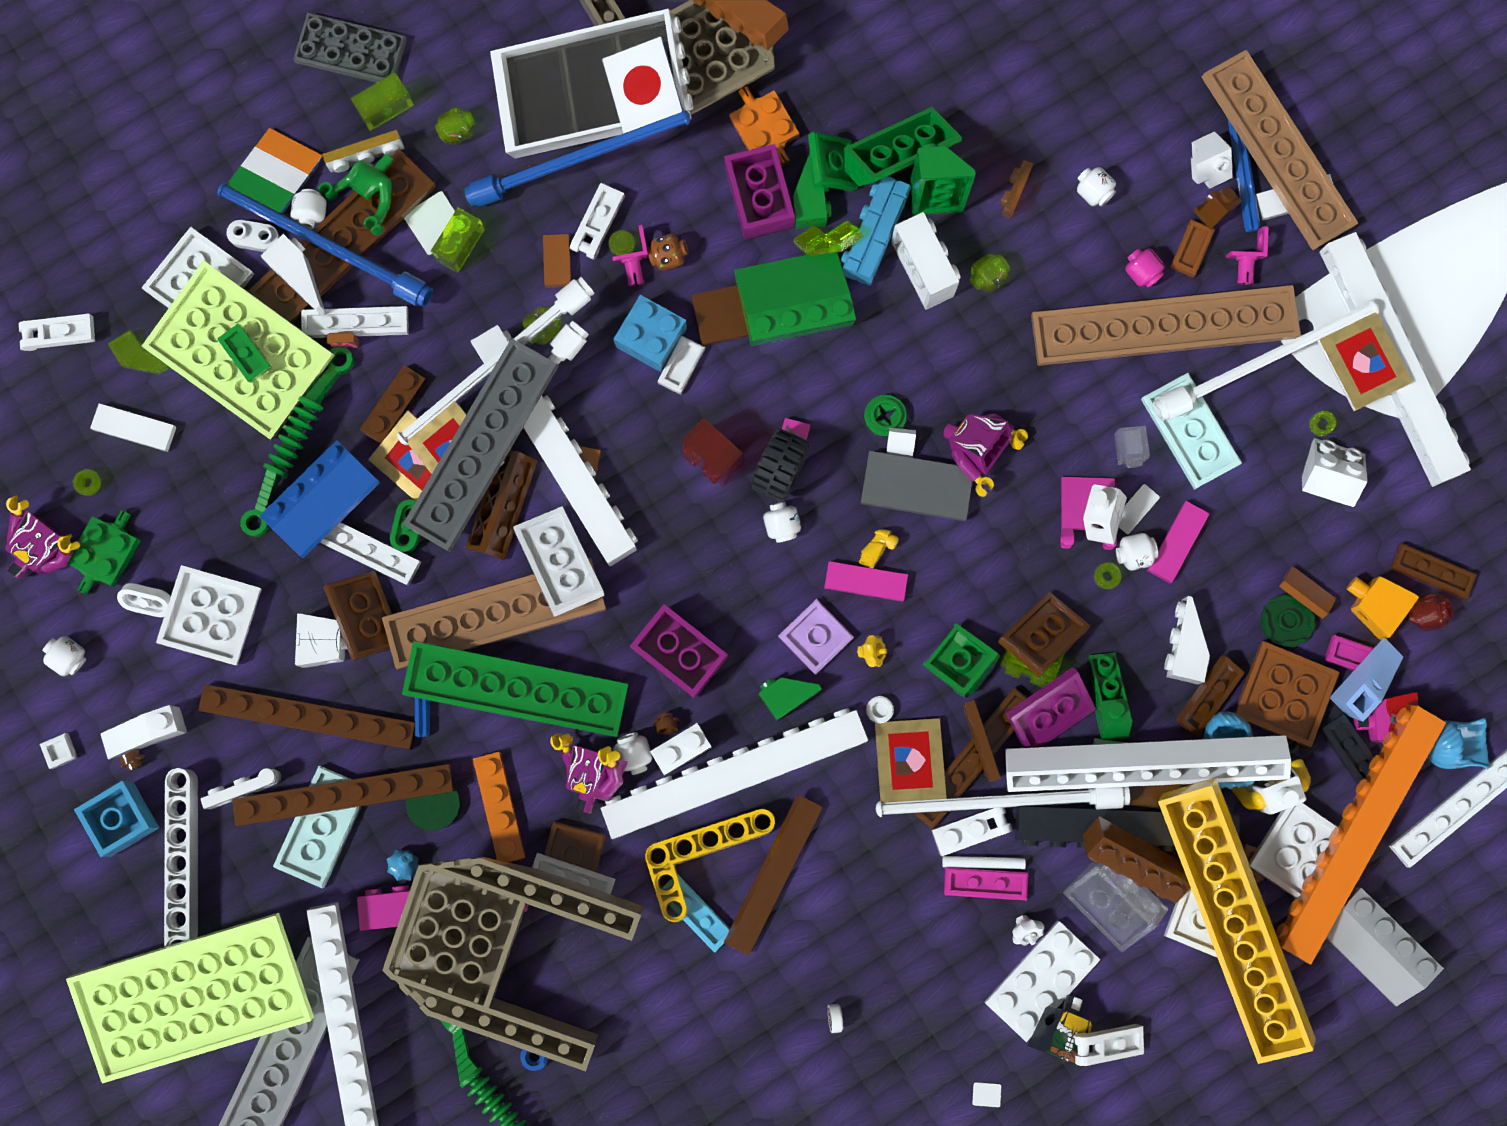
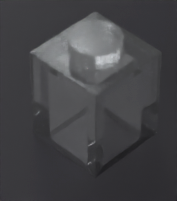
M1146 426L1119 428L1116 431L1114 437L1118 465L1126 464L1127 468L1142 466V462H1145L1150 457Z

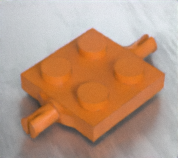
M747 86L744 87V90L742 88L739 94L743 98L745 105L729 114V117L746 148L752 150L775 144L781 166H784L785 163L788 164L790 159L783 148L789 142L799 138V132L775 90L761 98L754 99Z

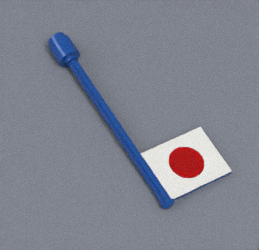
M658 37L602 59L624 134L502 179L492 174L470 182L469 186L465 187V195L469 204L472 207L485 206L503 199V193L509 188L685 123L688 125L690 123V115L682 108L663 39Z

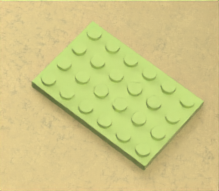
M204 260L142 345L147 351L270 440H274L287 422L288 417L292 415L294 406L298 407L300 404L299 396L305 397L334 357V354ZM238 323L243 326L272 366L270 370L252 383L245 379L217 340L218 337Z

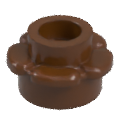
M663 713L658 715V719L653 722V725H656L658 734H672L678 731L680 720L674 717L673 713Z
M139 748L119 757L121 763L119 767L121 769L126 767L127 771L136 769L143 765L142 759L145 758V755H142Z

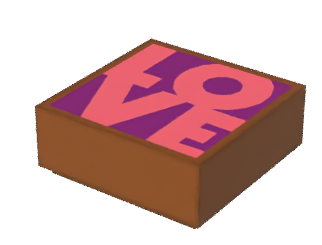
M353 332L327 334V343L332 348L338 346L359 348V338Z

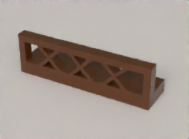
M518 451L508 452L506 456L509 457L507 466L504 469L502 468L503 464L500 466L483 495L465 549L505 561L514 533L513 527L517 524L537 464V460ZM500 483L499 491L494 494L496 486ZM492 509L490 517L486 519L487 512ZM483 533L481 545L477 546L479 536Z

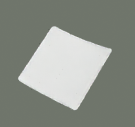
M442 191L417 205L404 218L428 255L467 232L466 227Z

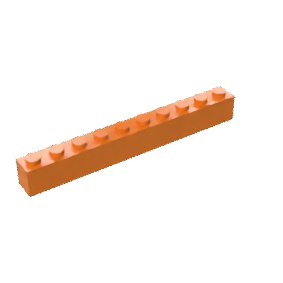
M1406 705L1397 714L1395 727L1384 737L1382 742L1384 746L1381 752L1370 762V771L1367 777L1358 784L1356 788L1357 794L1353 802L1345 807L1342 813L1344 818L1339 827L1334 828L1329 836L1330 843L1326 850L1318 855L1315 862L1316 868L1312 875L1307 876L1302 884L1303 891L1299 898L1291 903L1288 910L1289 916L1285 923H1282L1275 932L1282 949L1310 965L1446 722L1419 706Z

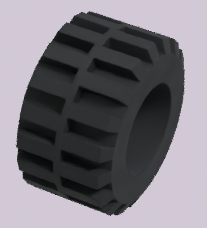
M781 428L775 431L753 475L752 489L779 502H783L793 488L809 451V441Z

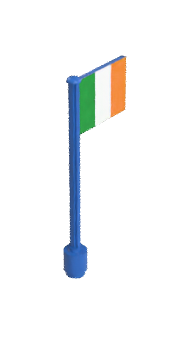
M269 128L229 182L222 183L218 187L217 194L220 198L225 197L391 285L395 296L414 306L420 305L424 307L429 302L433 288L429 287V284L406 271L396 275L282 215L292 202L294 195L301 190L323 160L321 154Z

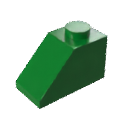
M771 678L760 686L762 691L759 692V696L775 720L778 721L821 692L822 689L818 684L780 678L775 681L774 678Z

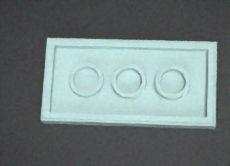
M1186 373L1142 397L1141 400L1195 490L1239 466L1242 462L1202 396L1195 399L1192 410L1172 420L1165 419L1161 421L1157 416L1153 402L1157 400L1158 396L1179 386H1183L1185 389L1189 388L1190 390L1196 387L1189 373Z
M318 766L310 786L352 779L325 767ZM361 807L295 817L273 867L320 888H325Z

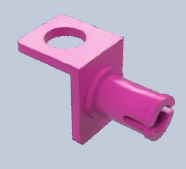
M638 225L643 251L612 257L614 264H625L629 287L635 286L634 275H636L638 285L645 283L640 261L648 258V252L642 225Z
M1268 226L1258 230L1257 252L1231 251L1226 254V259H1236V261H1239L1237 284H1254V263L1267 257Z

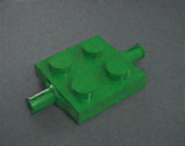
M120 510L114 524L103 522L93 516L91 517L78 541L80 547L73 550V554L68 562V565L78 569L84 575L77 589L78 591L88 595L94 581L104 582L114 588L116 587L141 540L131 536L124 529L131 514Z

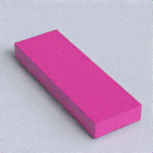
M1185 501L1158 549V558L1154 560L1152 566L1148 567L1147 571L1168 583H1172L1207 520L1209 513Z
M829 561L824 589L903 602L908 575Z
M945 867L944 895L1027 901L1028 873Z

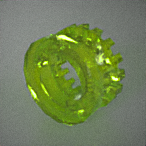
M1328 411L1318 412L1309 421L1310 431L1319 437L1328 435L1336 427L1335 417ZM1319 417L1327 419V430H1322L1317 426V423L1320 421Z

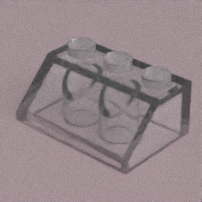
M1092 862L1063 892L1121 952L1155 929L1168 910L1148 888L1136 885L1128 877L1114 873L1109 867L1100 862Z

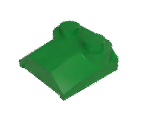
M956 623L952 631L930 658L923 663V666L953 688L955 693L967 698L979 688L992 672L1000 656L996 651Z

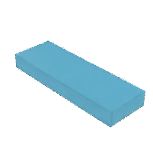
M678 875L688 908L687 915L683 920L716 952L724 944L723 942L730 927ZM672 878L662 890H670L674 885V879ZM677 901L671 902L669 906L680 916L682 913L681 904Z

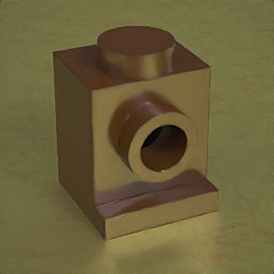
M1227 186L1220 192L1215 189L1193 211L1211 230L1222 222L1242 200L1233 189Z

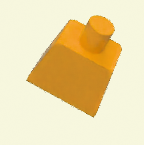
M1355 577L1346 588L1358 597L1352 605L1351 611L1380 640L1391 637L1419 598L1416 594L1383 577L1372 579L1368 585L1358 577Z

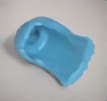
M1229 711L1218 712V714L1214 715L1207 723L1204 733V739L1253 737L1250 724L1241 716ZM1255 781L1218 782L1221 789L1224 787L1232 789L1235 786L1239 788L1241 786L1248 787L1254 784Z
M1482 718L1472 722L1445 720L1446 724L1428 754V759L1434 765L1444 769H1457L1469 766H1480L1490 769L1486 744V719Z

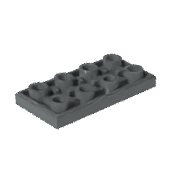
M307 12L293 60L297 64L394 87L407 38L404 35Z
M869 451L860 504L966 521L972 482L960 470L958 465Z

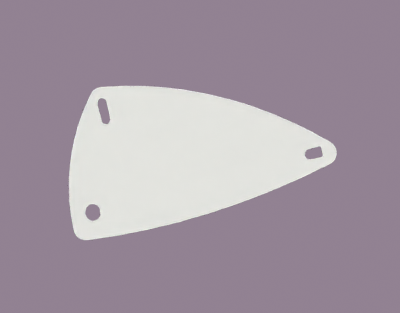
M1507 183L1483 191L1440 210L1366 250L1370 262H1373L1377 268V277L1381 285L1385 286L1388 291L1392 308L1396 309L1400 316V324L1404 332L1411 338V347L1415 355L1422 361L1423 372L1434 386L1435 397L1452 379L1474 350L1492 322L1507 293ZM1330 273L1295 297L1298 320L1307 319L1311 321L1314 330L1348 314ZM1294 339L1281 340V342L1284 345ZM1318 341L1291 353L1322 382L1346 396ZM1388 395L1366 405V407L1399 418Z

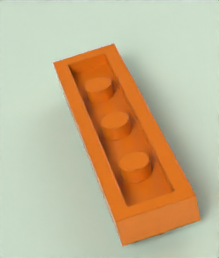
M501 752L473 758L497 860L512 862L526 858Z

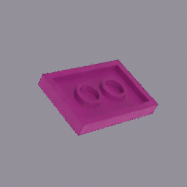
M1072 667L1006 712V715L1023 747L1039 748L1088 716L1096 708L1079 673Z

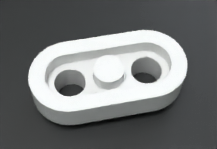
M236 220L227 228L229 241L234 246L243 249L265 252L280 238L277 230L268 224ZM243 229V233L237 236V230ZM263 234H269L266 240H261Z
M133 583L125 584L117 595L118 602L125 609L155 617L165 616L171 598L165 591Z

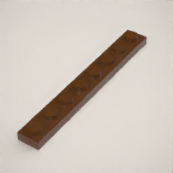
M205 684L198 711L409 750H412L415 735L414 722Z
M451 764L236 798L232 799L235 826L239 827L454 792Z

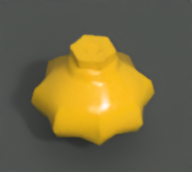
M871 635L868 636L862 646H858L857 653L859 657L865 659L868 666L880 667L886 657L887 649L881 636Z

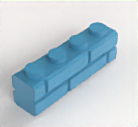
M889 176L882 178L880 182L876 181L873 183L869 196L873 197L870 205H864L859 219L863 220L860 229L854 228L849 241L853 243L850 252L845 250L840 261L841 266H843L844 276L871 286L894 232V227L897 225L911 191L909 184L896 181V179Z

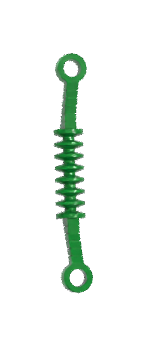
M341 346L332 348L330 352L334 354V357L329 362L328 369L305 397L299 396L298 400L304 406L303 408L295 406L293 408L299 416L288 417L294 424L293 427L286 425L283 427L289 435H279L278 438L284 444H274L273 446L279 454L268 455L274 461V464L264 463L263 465L267 470L258 496V503H256L254 510L247 511L241 518V528L247 535L261 537L268 531L269 525L260 515L271 505L275 489L282 477L287 479L289 476L283 468L294 467L288 461L289 458L298 459L299 457L293 449L304 448L298 442V439L308 440V436L303 432L304 429L313 430L308 420L318 421L313 411H323L324 408L320 404L325 396L324 394L329 391L328 389L332 387V384L335 383L341 374H346L353 368L354 357L347 348ZM337 355H346L347 361L343 366L338 367L334 365V358ZM253 517H260L261 526L257 530H250L249 521Z
M440 1020L445 1028L453 1034L460 1087L472 1086L467 1095L469 1097L474 1094L479 1095L474 1103L475 1105L483 1102L486 1103L482 1113L493 1112L489 1119L490 1123L500 1120L498 1126H524L526 1123L525 1119L519 1122L514 1121L519 1114L518 1111L510 1114L507 1112L512 1105L511 1102L504 1105L500 1104L505 1095L503 1093L497 1096L493 1095L497 1085L489 1088L486 1087L490 1077L479 1078L483 1068L479 1067L469 1055L464 1028Z

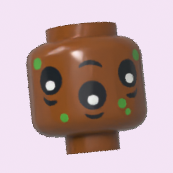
M671 233L654 238L651 246L648 247V255L653 267L657 266L659 270L666 271L684 264L685 255H688V248L684 239L680 240L676 234Z

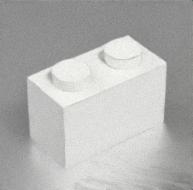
M696 723L650 752L663 774L667 776L712 747Z

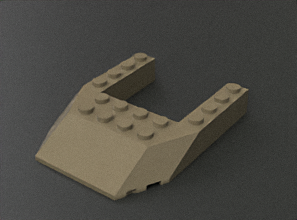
M579 0L594 26L625 19L614 0ZM689 0L671 10L675 17L678 16L681 24V32L678 33L679 42L683 43L685 58L682 59L683 68L687 69L689 75V84H686L687 94L690 93L693 100V109L690 110L691 115L774 70L773 46L767 51L760 45H754L746 35L741 32H735L726 21L721 18H715L709 9L703 5L699 6L693 0ZM666 26L621 36L623 51L661 37L673 74ZM612 38L603 40L611 55H614Z
M485 857L420 864L382 971L391 980H395L399 984L400 989L407 996L410 995L427 1016L586 1071L598 1034L494 998L526 905L529 904L632 941L644 906L540 869Z

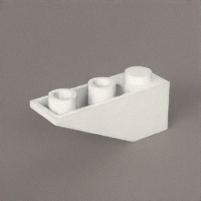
M1187 596L1182 599V602H1178L1176 606L1175 617L1178 618L1177 627L1171 631L1170 643L1173 644L1171 654H1168L1166 657L1164 669L1168 670L1166 676L1168 678L1201 684L1205 682L1210 655L1193 598Z

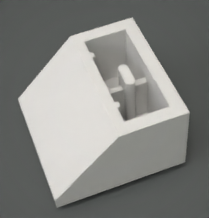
M1314 438L1302 475V491L1354 507L1367 483L1365 454L1355 448L1338 446L1330 440Z

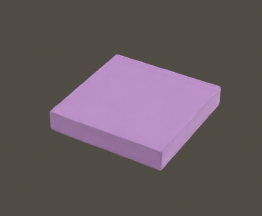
M817 599L778 635L815 675L854 638Z

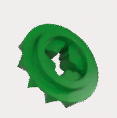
M880 395L873 398L867 404L864 413L866 426L874 435L883 437L889 435V428L902 429L907 417L903 403L891 395ZM881 409L885 413L893 412L889 418L890 425L885 420L877 421L881 416Z

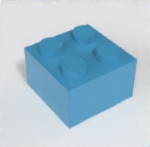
M640 295L614 337V343L616 348L662 372L680 337L687 330V323L684 318Z
M122 780L74 809L100 857H113L159 829L157 822L133 781Z

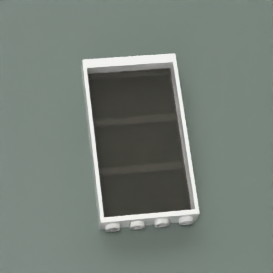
M669 9L490 51L506 153L513 158H519L624 134L602 59L658 37L663 39L682 108L689 113L691 119L690 110L693 109V100L690 93L687 94L686 84H689V75L687 69L683 68L682 59L685 58L683 43L679 42L678 33L681 32V24L678 16L675 17Z

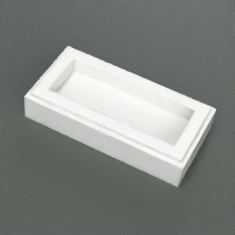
M681 336L658 379V384L682 395L705 347Z

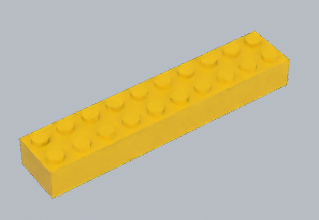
M1216 777L1163 793L1158 803L1258 1064L1313 1051L1315 1035Z

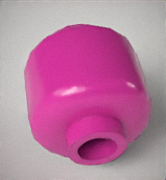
M1138 248L1127 257L1130 262L1126 265L1125 270L1140 287L1144 285L1150 287L1164 275L1162 271L1165 265L1151 248H1147L1144 251Z

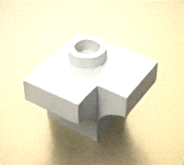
M1215 131L1192 142V179L1197 184L1204 182L1209 188H1212L1233 178L1231 147Z

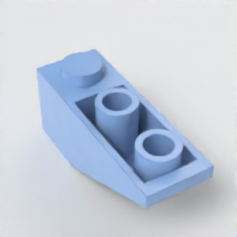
M1383 638L1330 696V699L1347 716L1363 722L1381 703L1403 656L1387 639Z

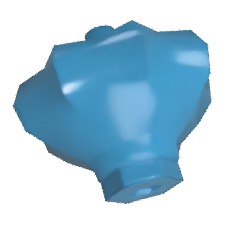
M395 850L393 855L386 859L388 863L387 872L393 875L397 881L402 879L411 881L416 874L419 858L413 855L410 850Z

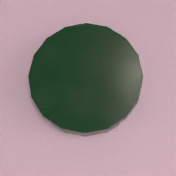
M1283 594L1271 599L1263 607L1260 615V627L1264 636L1272 644L1282 648H1293L1305 643L1315 629V614L1290 594Z
M455 785L454 792L406 799V811L411 821L419 828L428 831L442 830L450 826L458 817L461 808L460 795Z

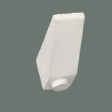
M283 234L261 257L312 308L323 316L326 312L309 261L303 254L305 248L295 238L290 241Z
M168 705L142 714L101 733L108 759H113L135 749H142L185 734L187 730L180 707Z

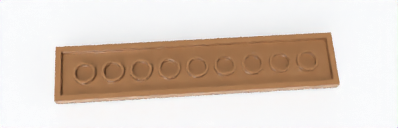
M1293 285L1032 312L1031 314L1038 366L1290 340L1301 336Z

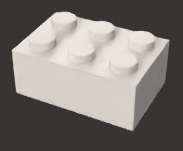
M924 212L895 225L891 243L925 310L954 297L959 284L960 274L954 264L951 265L947 259V248L942 241H938L933 221L930 218L927 219Z

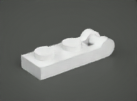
M600 183L571 242V250L575 252L582 251L593 260L597 257L600 246L625 197L624 193ZM586 235L593 238L591 244L584 241Z
M91 314L19 322V332L22 333L20 349L24 351L95 342L94 321ZM38 331V338L33 337V332Z
M266 768L261 770L258 777L250 780V777L247 776L235 780V786L224 789V786L211 789L207 791L208 796L201 798L203 808L214 809L232 802V799L246 797L275 786L281 781V774L278 770Z
M1005 807L992 808L931 830L940 855L944 856L1013 831L1011 823H1007L1005 818ZM994 817L997 827L990 830L987 819Z
M1138 1024L1074 1035L1075 1044L1078 1045V1053L1075 1054V1064L1088 1066L1144 1054L1143 1026ZM1089 1045H1093V1052L1089 1053Z

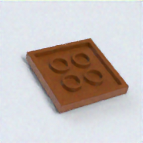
M1262 641L1258 647L1234 713L1241 716L1249 724L1278 736H1286L1288 740L1310 748L1313 745L1339 672Z

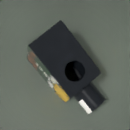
M1066 995L1062 1010L1047 1006L1033 1032L1028 1047L1077 1065L1075 1064V1054L1078 1053V1045L1075 1044L1074 1035L1077 1033H1090L1092 1027L1090 1021L1078 1016L1083 1000Z

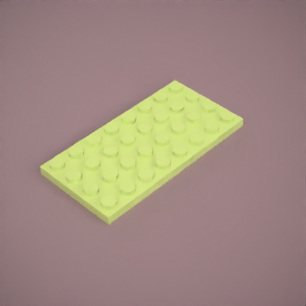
M279 913L74 974L66 979L102 1083L310 1022L314 1018Z

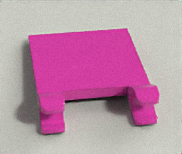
M1061 477V548H1071L1074 543L1073 530H1085L1083 518L1093 484L1115 488V479ZM1097 525V528H1100V529H1103V528H1104V527L1101 526V525ZM1117 536L1114 545L1103 543V548L1105 550H1113L1117 544Z

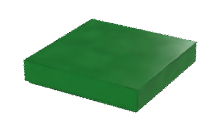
M815 131L808 134L815 185L851 192L857 190L858 185L845 172L844 147L851 145L852 140Z

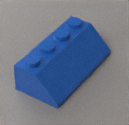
M335 441L293 484L267 507L260 517L300 557L304 558L380 482L338 441Z

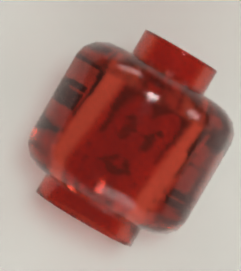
M1440 594L1428 595L1418 598L1409 611V618L1413 625H1417L1424 632L1441 629L1448 626L1450 619H1453V608L1449 599H1444Z

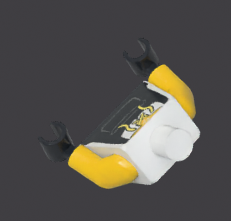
M1293 741L1295 749L1289 751L1291 757L1290 779L1255 781L1254 784L1248 787L1241 786L1239 788L1235 786L1231 789L1245 808L1274 814L1306 801L1304 793L1307 792L1311 784V777L1303 760L1300 759L1301 754L1297 742Z

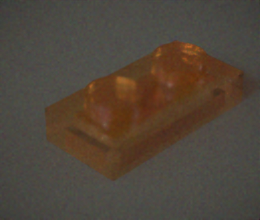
M1023 160L1020 169L1015 167L1009 181L1014 183L1011 192L1005 191L1000 205L1004 206L1002 216L1012 218L1033 163Z

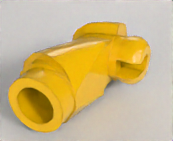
M887 529L875 531V537L861 551L859 563L873 569L886 547L894 549L899 539L897 536L892 535V531Z

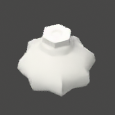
M1026 915L1016 919L1017 925L1013 930L1012 938L1016 945L1022 944L1025 946L1029 943L1034 945L1037 939L1044 935V925L1042 922L1031 920Z

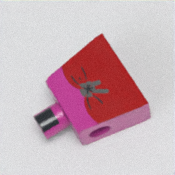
M1417 693L1383 699L1363 722L1353 718L1354 729L1368 730L1370 741L1382 743L1387 733L1395 727L1397 723L1396 716L1399 711L1406 707V705L1419 706Z

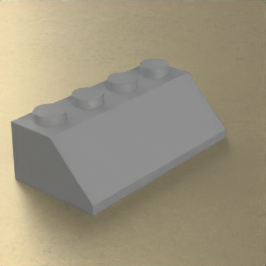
M1354 887L1326 937L1394 1006H1398L1424 990L1444 969L1362 888Z

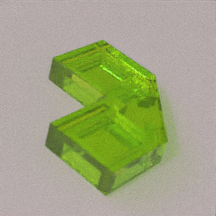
M845 221L827 234L823 233L816 226H812L795 237L793 241L797 248L807 256L841 252L863 238L860 229L849 221Z
M131 330L108 343L116 359L124 368L158 375L171 368L152 353L144 350Z

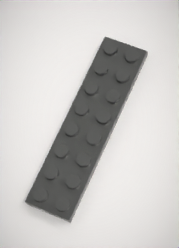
M513 338L510 339L403 525L451 552L559 367L557 363Z

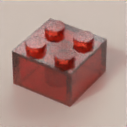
M704 418L681 440L682 452L684 453L683 458L693 467L698 465L704 471L703 476L713 485L717 482L723 486L743 465V453Z

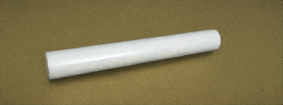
M943 856L942 866L1025 869V858Z

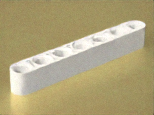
M182 768L172 769L168 772L165 779L164 947L177 944L179 940L187 941L198 937V778L192 770ZM184 774L186 776V784L180 788L177 785V778L179 775ZM181 801L186 804V811L183 815H179L177 812V805ZM181 828L186 832V839L182 843L177 840V833ZM181 856L186 860V867L182 871L177 867V860ZM180 884L186 888V894L182 899L177 895V887ZM179 912L184 913L186 916V922L183 926H180L176 920Z

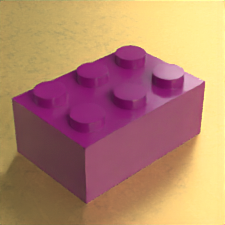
M775 144L724 156L725 170L744 240L793 228L795 215Z
M663 604L630 645L634 652L693 699L699 695L728 658L727 653L665 604Z

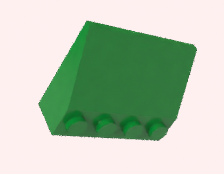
M836 249L734 270L751 347L852 326L856 320L850 291Z

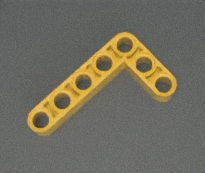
M765 809L756 810L649 846L645 857L663 916L668 921L680 922L688 912L675 865L770 834L775 827L773 814ZM760 815H765L771 820L770 826L765 830H760L755 826V820ZM733 824H741L745 830L743 836L740 838L731 837L729 834L730 827ZM708 832H714L718 835V843L713 847H708L703 843V838ZM687 840L691 842L692 850L688 855H680L677 851L678 844L681 841ZM656 849H663L666 853V858L661 864H655L651 859V855ZM665 875H670L674 879V885L668 891L662 890L659 885L660 879ZM677 901L682 906V913L680 916L673 918L668 914L667 909L671 902Z

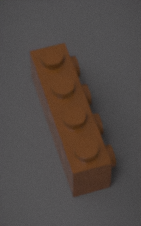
M1100 816L1082 835L1089 859L1095 863H1102L1118 875L1122 874L1128 877L1140 887L1144 886L1154 891L1162 899L1166 898L1177 903L1191 888L1180 860Z

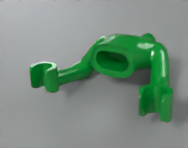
M385 154L375 166L365 160H359L342 180L333 186L329 182H323L319 185L318 191L322 196L325 195L329 201L336 200L338 193L349 186L367 200L380 191V203L375 215L369 216L364 220V226L367 230L371 229L374 235H380L384 229L381 223L390 208L392 182L384 171L394 160L388 154Z

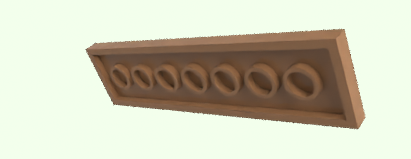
M1247 50L1203 74V81L1312 250L1319 248L1358 224Z
M589 558L588 560H589V562H590V564H591V566H592V569H593V571H594V573H595L592 560H591V558ZM533 574L382 617L395 668L396 670L408 668L413 641L467 651L602 612L606 608L603 598L600 597L554 617Z

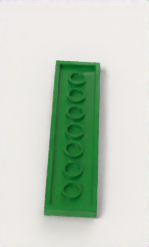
M413 641L402 695L617 737L628 683Z

